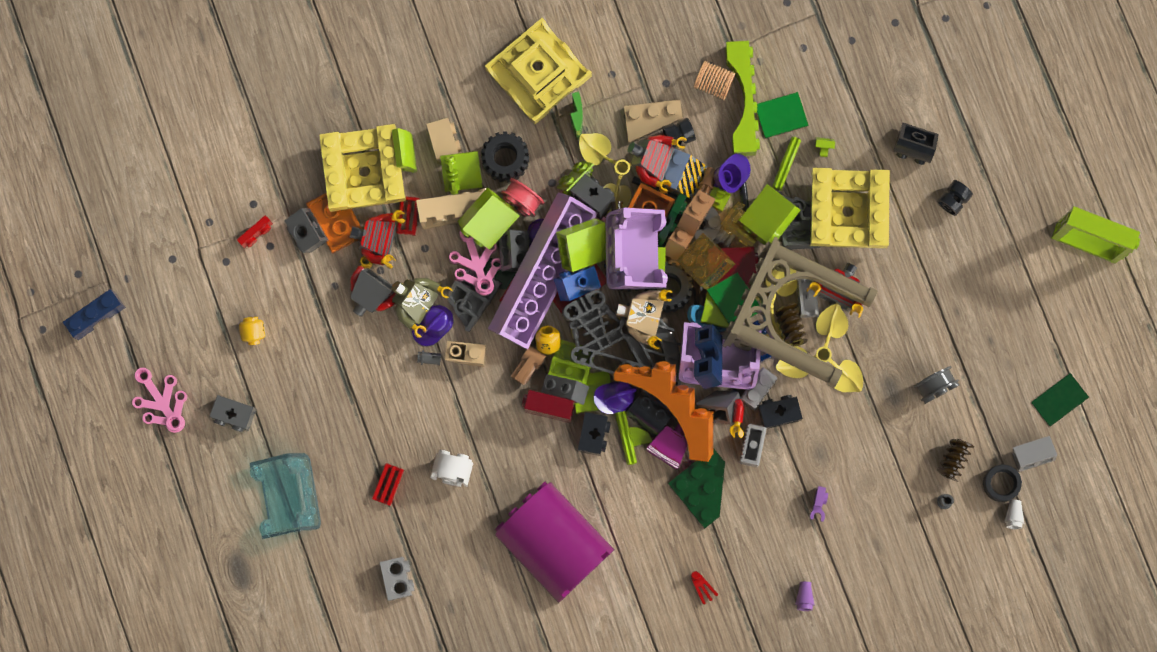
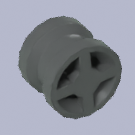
M723 226L714 243L722 245L723 248H729L736 234L728 232L727 228Z

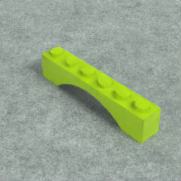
M749 41L726 42V65L735 73L744 98L743 117L732 135L733 154H742L744 156H756L757 150H760V140L756 138L755 131L759 130L758 120L754 119V113H757V102H753V94H756V85L752 83L751 77L755 75L754 65L750 63V58H753V46L749 47Z

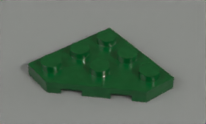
M679 194L666 220V225L658 236V247H665L667 236H671L677 226V223L674 221L675 219L679 220L688 204L684 202L687 196Z
M714 448L709 462L696 460L668 483L704 529L720 517L725 461Z

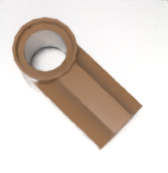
M530 345L511 377L525 386L547 356Z

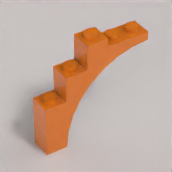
M666 361L657 362L653 369L647 366L639 368L632 367L629 364L619 365L614 372V380L632 384L657 397L669 408L683 429L688 444L689 459L709 462L713 455L714 411H707L704 408L695 409V388H690L687 385L676 386V364H670Z

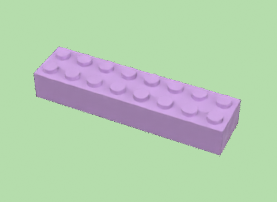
M557 193L488 327L489 330L523 348H529L557 293L553 279L560 277L559 273L567 271L562 268L556 232L594 219L597 215L596 211L569 195Z

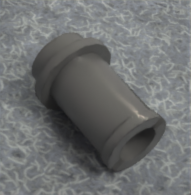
M424 350L422 352L418 351L417 363L440 366L441 353L424 352Z
M942 494L937 499V505L941 509H949L954 503V499L950 494ZM944 498L947 499L948 504L944 503Z

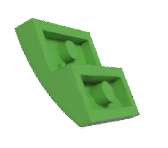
M578 91L572 93V104L575 112L570 114L576 140L580 139L583 128L582 102Z

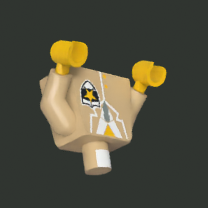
M649 290L637 294L635 299H631L629 306L618 304L616 315L626 317L625 326L628 327V332L638 342L650 345L654 349H659L654 343L657 340L662 342V339L656 336L664 301H672V299L666 298L668 292L672 293L671 290Z

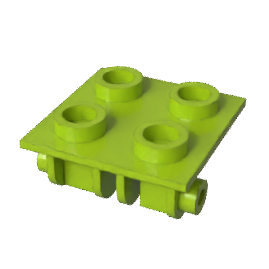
M478 151L440 156L445 192L450 191L452 195H456L459 190L483 187Z
M586 161L577 162L572 167L573 171L568 176L564 175L558 181L559 185L556 188L563 190V194L571 196L570 190L585 174L588 177L593 175L592 172L594 170L591 167L594 164Z

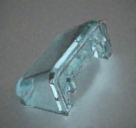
M287 453L250 463L251 477L257 482H262L268 517L260 525L262 539L276 538L320 528L321 519L311 461L307 454Z

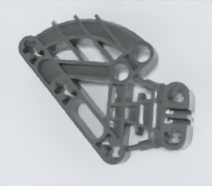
M594 290L563 308L562 316L566 321L570 322L569 327L575 340L576 347L570 352V358L574 363L614 374V371L595 366L592 358L595 355H601L618 360L621 365L628 363L632 367L637 366L640 368L647 366L653 369L655 365L648 354L652 353L662 356L664 361L670 364H676V386L681 385L679 380L680 350L678 347L681 346V343L676 341L671 332H674L675 329L668 327L661 318L656 336L662 339V342L657 340L662 353L645 348L643 343L638 342L631 334L623 333L622 326L626 322V317L621 316L620 319L616 317V314L609 308V305L604 304L605 295L600 290ZM595 295H597V299L600 300V302H597L596 304H594V300L591 299V297H594ZM573 308L576 316L569 317L570 314L567 312V309ZM605 314L618 323V327L607 333L604 326L609 321L603 323L602 316ZM581 327L586 330V333L582 334L583 336L589 334L594 339L584 346H579L578 329ZM624 339L636 362L600 351ZM582 350V354L588 356V352H591L588 360L589 364L585 363L587 360L585 358L576 360L577 356L574 353Z

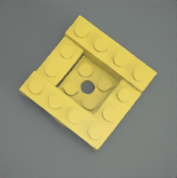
M543 18L485 65L486 71L534 124H537L555 105L575 88L578 89L592 77V72L577 60L566 43L562 42L551 31ZM535 62H541L544 65L540 71L533 69L532 66ZM561 72H563V73H562L560 76H558L553 82H551L547 87H545L540 93H538V94L536 95V93H537L539 90H541L545 85H547V84H548L552 79H554L558 74H560Z
M395 124L376 126L375 129L347 133L319 134L330 212L406 201L402 168L396 167L392 130L397 129ZM379 149L378 151H371V152H364V153L343 155L344 153H351V152H358V151ZM363 167L370 169V173L366 177L360 175V170Z
M813 168L811 171L810 246L887 248L889 246L890 170L847 171L832 170V168ZM832 190H836V191H868V193L832 192ZM843 208H851L853 215L846 217L842 212Z

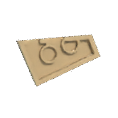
M672 100L624 106L628 144L662 129V126L674 124L683 118L681 101Z

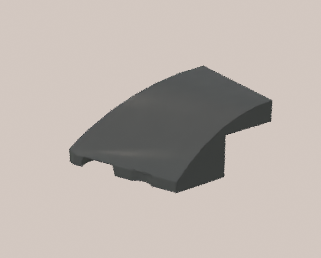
M784 196L801 211L780 236L782 246L789 250L820 248L821 246H810L811 202L804 201L798 197L793 199Z
M466 268L467 274L477 278L475 271ZM493 278L494 289L487 296L478 294L475 286L464 280H455L453 283L452 291L449 290L446 295L449 297L447 300L454 307V311L461 319L466 331H471L503 284L497 279ZM483 284L481 285V288L487 289L488 286Z

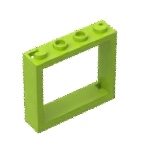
M1073 206L1057 221L1051 239L1116 264L1118 261L1123 260L1125 256L1127 257L1129 253H1132L1134 249L1137 250L1140 244V232Z

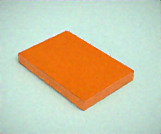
M327 192L306 203L329 241L326 243L332 254L358 241V239L349 237L352 226L362 229L352 209L330 212Z

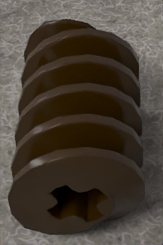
M796 303L782 306L775 312L776 317H778L777 322L780 324L779 330L782 332L781 337L784 339V342L791 346H800L808 341V339L801 338L806 335V332L799 331L804 328V325L797 324L802 321V318L796 317L800 314L799 310H794L798 307Z
M951 439L949 442L952 446L946 448L949 453H944L943 455L946 460L940 461L943 467H938L937 471L942 476L959 482L954 477L962 475L958 469H965L961 462H968L964 455H971L967 448H974V446L961 439Z

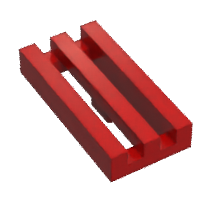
M405 196L406 201H408L405 230H401L402 223L398 222L397 234L416 236L418 222L416 200H420V198ZM405 201L400 202L399 210L404 211ZM412 201H414L415 208L411 231L409 230ZM403 214L399 216V219H403Z
M386 463L372 499L391 506L405 470ZM389 469H392L382 496L379 498L378 495ZM397 471L399 472L391 491L390 497L388 501H386L385 497L391 485L394 474Z

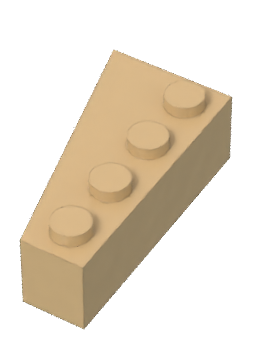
M487 188L480 189L474 193L463 192L458 195L416 200L423 230L458 223L457 221Z

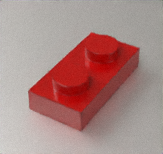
M265 215L241 235L237 241L244 249L246 247L249 248L257 242L256 238L261 234L265 235L271 230L273 223Z

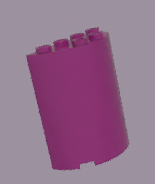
M544 482L537 488L538 492L532 495L530 493L522 501L524 505L519 509L515 507L508 514L510 518L505 523L501 522L494 530L498 540L545 590L560 603L615 549L551 482L548 484Z

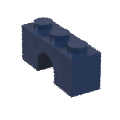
M109 289L63 321V324L72 337L79 341L92 332L94 325L105 318H112L126 307L118 295Z
M713 324L696 328L695 346L700 352L701 359L694 361V378L704 389L722 385V335Z

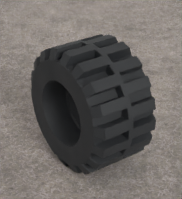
M503 131V134L495 133L494 137L490 136L488 138L489 141H485L483 144L484 148L481 150V160L486 173L492 179H498L502 183L504 181L509 183L511 178L518 180L519 176H523L525 169L528 168L529 152L525 141L523 142L520 136L516 137L515 133L511 132V134H508L507 131ZM500 149H512L517 155L515 162L509 166L498 165L494 161V156Z
M665 262L667 277L675 279L680 285L679 293L675 297L667 298L672 299V301H664L662 311L670 313V311L676 312L678 309L685 307V304L689 302L692 295L693 285L689 272L684 270L683 266H677L674 262L672 264ZM645 289V290H644L645 292H646V291H649V290H656V291H658L657 289Z

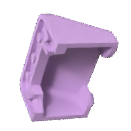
M621 208L607 214L606 280L609 289L666 288L667 274L663 269H658V231H661L666 225L665 210Z
M684 322L679 380L684 383L700 385L694 378V361L701 359L700 352L695 346V329L701 326L695 322ZM733 343L731 347H723L722 385L717 387L754 388L760 369L761 350L751 348L750 351H744L737 348Z

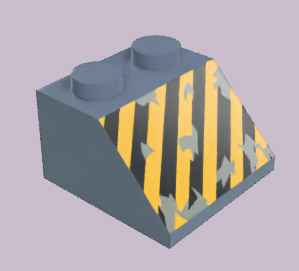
M675 149L663 179L669 180L671 187L667 185H662V187L678 196L683 194L687 196L686 199L692 201L707 166L693 156Z

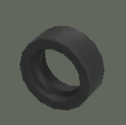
M1001 464L994 466L986 472L983 478L984 491L994 501L1005 502L1012 500L1021 490V476L1010 465ZM1006 472L1013 478L1014 485L1011 492L1001 495L992 489L991 479L996 473Z

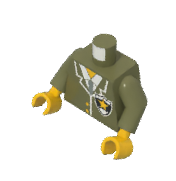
M415 278L413 281L406 279L403 284L396 281L391 288L396 293L392 302L396 305L395 311L398 320L410 330L413 329L414 335L417 338L422 337L417 333V329H422L426 333V328L416 324L419 325L425 314L439 296L437 292H440L444 298H449L443 294V290L449 289L452 291L450 287H441V284L429 278Z

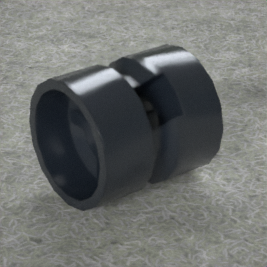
M688 118L677 121L676 125L671 123L662 126L664 136L674 137L675 140L679 137L687 139V141L680 140L678 142L680 146L682 142L688 144L696 141L693 127Z
M953 180L947 188L948 192H944L937 200V203L949 214L957 216L963 208L962 204H966L973 196V193L960 181Z

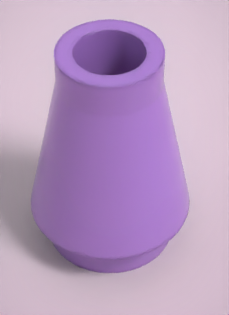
M800 582L795 603L799 611H812L813 606H815L811 582Z

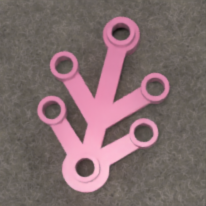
M460 231V238L466 242L471 260L461 256L459 252L453 251L449 254V261L452 264L459 263L475 271L477 278L467 274L464 269L459 268L455 271V279L458 281L464 280L474 285L478 294L487 296L494 289L492 280L495 274L501 270L500 259L494 258L492 260L491 268L486 276L483 268L491 254L496 252L497 244L493 245L495 247L493 250L485 247V251L479 259L473 241L474 238L472 236L466 238ZM453 255L458 256V259L453 260L451 257ZM499 262L500 266L495 267L493 264ZM461 272L464 276L458 277L457 274ZM485 284L488 288L482 289L481 285Z
M139 368L135 372V378L138 382L145 384L155 401L135 397L132 400V405L137 409L144 407L163 411L166 417L154 416V414L147 412L143 415V421L146 424L166 425V428L173 433L180 432L185 426V420L181 413L183 403L187 400V394L184 391L176 392V404L172 412L169 404L173 387L177 384L176 377L173 375L165 377V388L162 397L151 380V372L146 368ZM147 373V378L143 380L141 375ZM169 378L174 379L172 384H168ZM180 393L184 394V398L182 400L178 399V395ZM138 399L142 401L140 406L135 404ZM148 415L152 416V420L150 422L146 421V417ZM174 420H178L179 422L178 426L176 427L172 425Z

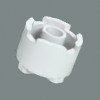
M439 450L435 457L430 478L436 480L438 477L442 479L444 484L458 487L464 484L467 487L473 466L472 460L464 454L453 456L448 451Z

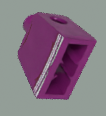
M679 422L674 430L666 426L646 449L647 452L675 470L679 468L688 446L686 437H684V431Z

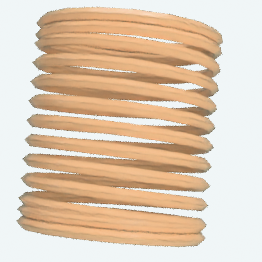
M705 60L697 75L694 88L698 89L699 87V91L702 88V92L705 89V93L708 90V94L716 95V98L719 96V99L725 100L735 73L733 71L730 73V70L727 72V69L724 71V68L721 70V67L713 65V63L710 64V62Z

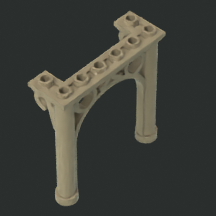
M774 237L772 242H767L760 254L756 268L759 270L757 274H752L749 280L751 287L749 290L745 289L741 298L744 302L742 306L738 305L735 310L734 316H736L734 322H730L722 336V339L725 340L723 347H731L733 343L737 348L744 351H750L751 348L761 350L827 382L828 386L835 388L842 375V370L787 344L777 335L770 317L773 297L786 283L797 279H809L870 307L878 290L863 286L781 246V242L777 241L778 238ZM773 268L784 272L785 277L781 279L774 278L772 275ZM790 269H793V270H796V271H799V272L790 274ZM766 275L771 286L762 288L760 286ZM755 297H759L761 307L754 306L751 308ZM752 313H760L764 323L754 325L750 320ZM766 328L767 333L770 337L760 333L759 331Z

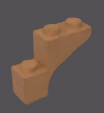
M701 190L697 192L684 211L676 229L668 239L665 246L666 256L677 262L681 260V256L686 253L693 237L714 204L715 198Z

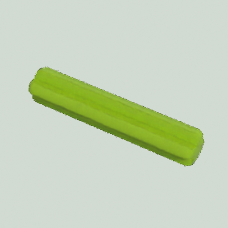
M797 137L791 138L772 185L776 190H782L801 143V139Z
M626 412L615 413L627 465L636 464L637 459Z

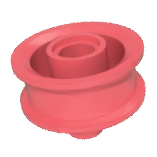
M511 178V184L505 191H501L502 199L510 205L513 204L517 207V212L522 216L535 217L536 214L534 212L540 204L544 205L545 202L529 187Z

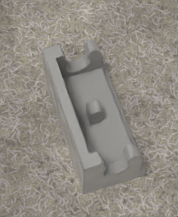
M797 279L799 316L801 318L819 317L817 296H813L815 294L813 290L806 291L809 285L814 282L813 280Z
M1050 436L1013 447L1014 453L1012 455L1018 472L1055 461L1057 458V452Z

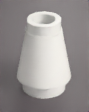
M1020 500L1009 501L1005 518L1006 528L1022 529L1024 518Z

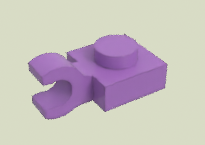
M818 486L816 488L813 509L810 513L811 520H813L815 513L821 515L820 522H823L825 519L822 505H826L828 493H825L826 488Z

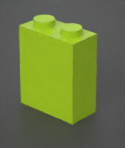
M767 184L739 221L744 224L742 227L750 234L754 232L758 235L756 239L763 245H766L768 241L772 242L774 237L779 239L801 210Z
M487 187L457 222L461 227L460 231L465 236H472L477 245L480 247L485 246L490 250L520 215L513 206Z
M594 218L556 232L563 269L574 272L606 260V224L604 221Z

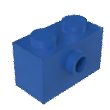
M588 266L574 272L567 270L559 273L560 277L553 279L560 301H571L601 288L595 266Z

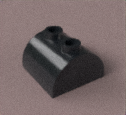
M902 123L893 152H897L896 155L902 159H906L907 156L915 158L914 161L920 165H924L925 162L931 163L936 151L939 134Z
M646 390L642 391L626 412V416L654 438L660 434L674 416L665 404Z

